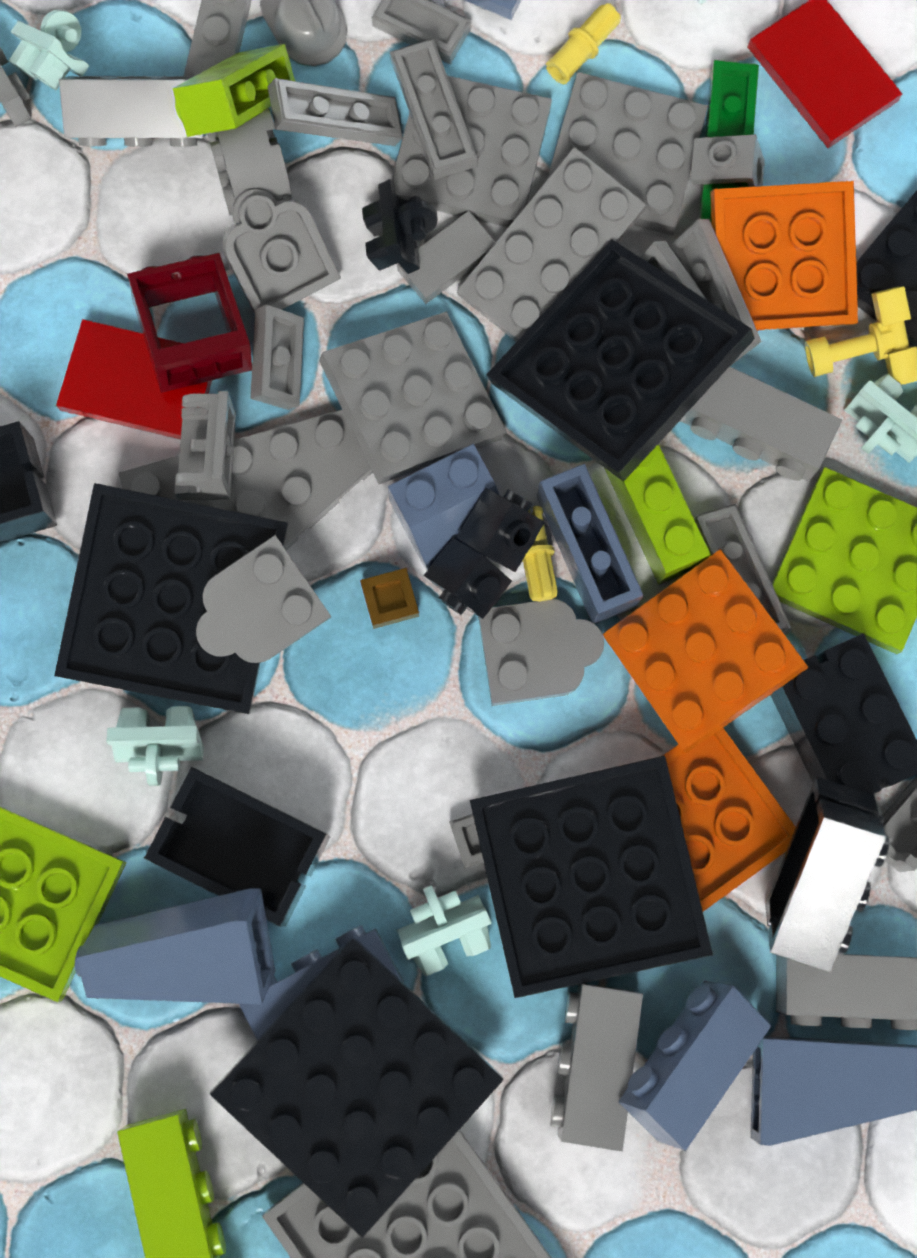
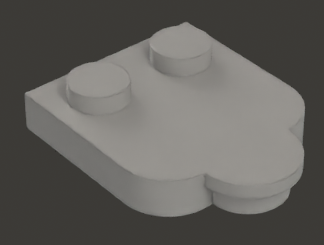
M261 189L246 190L236 198L232 208V217L235 224L230 226L225 232L222 240V249L254 314L255 309L266 304L283 310L341 279L310 212L303 205L288 199L276 201L270 193Z
M274 535L208 581L203 591V604L207 612L198 621L196 636L200 646L211 655L224 657L236 653L247 662L261 663L273 658L330 619L331 615L279 539Z
M551 599L493 607L484 619L478 617L492 706L560 697L572 693L578 688L583 679L584 667L595 663L604 649V637L601 630L588 620L576 619L572 608L560 600Z

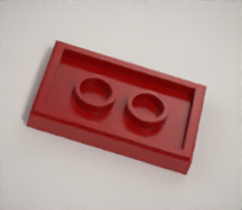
M827 0L807 1L752 37L747 46L827 148H830L896 104L903 94Z
M82 319L56 406L60 411L181 440L182 408H187L182 406L183 396L188 394H209L212 380L161 393L143 333ZM158 337L161 349L183 344Z

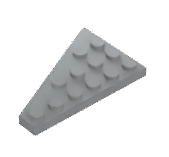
M343 409L235 439L230 500L180 501L288 522L284 545L285 550H287L298 540L299 535L307 528H312L339 503V500L361 480L364 481L373 472ZM179 456L118 473L123 489L177 500L175 496L176 474H178Z

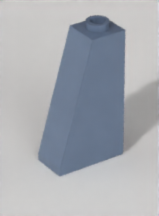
M261 889L242 890L95 925L84 945L80 946L77 950L75 957V971L82 978L86 998L262 1005L276 970Z
M764 1036L753 1052L750 1138L760 1145L772 1146L917 1111V1045Z

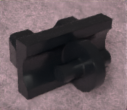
M388 179L378 184L380 200L362 208L363 221L366 228L374 237L383 233V235L365 243L366 256L379 271L398 263L407 274H410L420 269L417 241L425 239L426 234L436 227L438 221L437 211L432 204L422 201L419 196H413L408 201L399 198L395 194L394 183L391 179Z

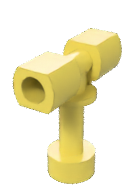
M894 287L871 294L877 322L869 324V334L828 344L825 336L805 341V353L812 376L817 377L832 373L834 362L873 352L877 360L885 359L888 374L901 385L917 381V347L909 346L904 321L911 319L905 287Z

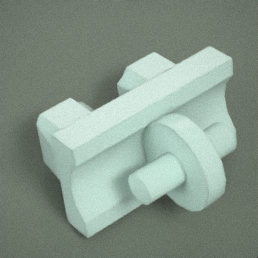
M56 9L49 12L41 23V30L17 21L11 30V33L19 38L21 42L12 54L9 62L28 77L34 80L39 79L42 83L56 91L59 88V79L65 78L69 71L82 77L89 67L85 61L67 53L78 45L81 38V26L77 18L65 10Z
M885 374L874 383L869 380L844 410L858 421L856 427L869 437L861 449L869 454L878 444L891 456L896 452L910 463L917 456V405L909 412L896 401L902 394L903 389L901 384L889 374Z
M189 706L167 709L165 726L149 727L150 717L147 710L140 707L122 708L116 728H107L106 742L112 746L115 762H128L129 772H146L149 786L161 785L163 771H179L180 761L203 760V743L196 726L193 710Z
M432 885L423 888L428 902L410 910L414 923L397 930L407 959L413 958L424 976H429L443 970L448 965L441 945L455 939H460L466 956H475L491 948L487 926L492 923L479 895L460 902L455 890L437 898Z

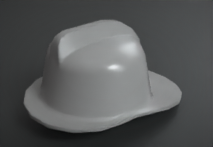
M260 0L263 17L278 44H285L289 58L303 65L317 66L329 63L340 54L346 43L347 27L344 16L335 0Z

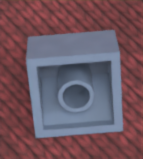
M474 444L388 486L389 501L426 571L452 537L462 542L457 536L485 488L500 495Z

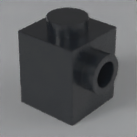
M485 488L457 538L482 555L516 572L528 550L534 544L545 522L528 512L533 503L507 489L502 497Z
M453 537L424 574L429 581L443 591L438 598L459 615H462L467 609L481 619H484L491 608L497 604L503 592L512 582L484 555Z

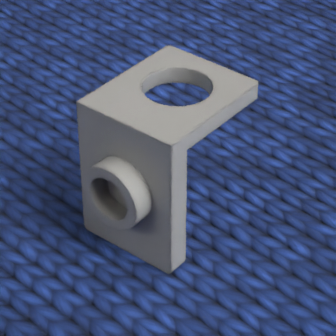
M740 135L695 138L690 176L692 184L747 182L748 187L763 186L765 160L757 136Z

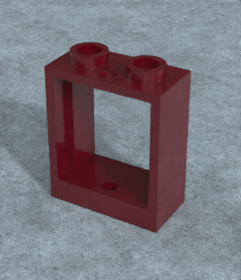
M220 253L193 256L184 261L162 266H149L141 271L127 274L133 304L161 393L252 371L250 342ZM215 292L228 333L161 349L149 307Z

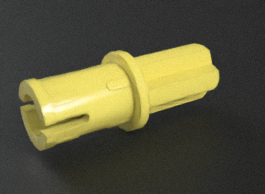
M609 3L600 5L580 28L574 27L569 32V39L546 62V70L558 83L567 84L587 59L595 58L599 52L598 47L620 24L621 16L613 5Z
M533 506V513L531 514L544 521L543 508L541 506ZM545 524L522 560L530 599L539 602L554 599L558 594L551 560L555 550L552 545H548Z

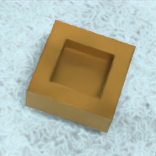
M407 568L360 580L373 629L419 617Z

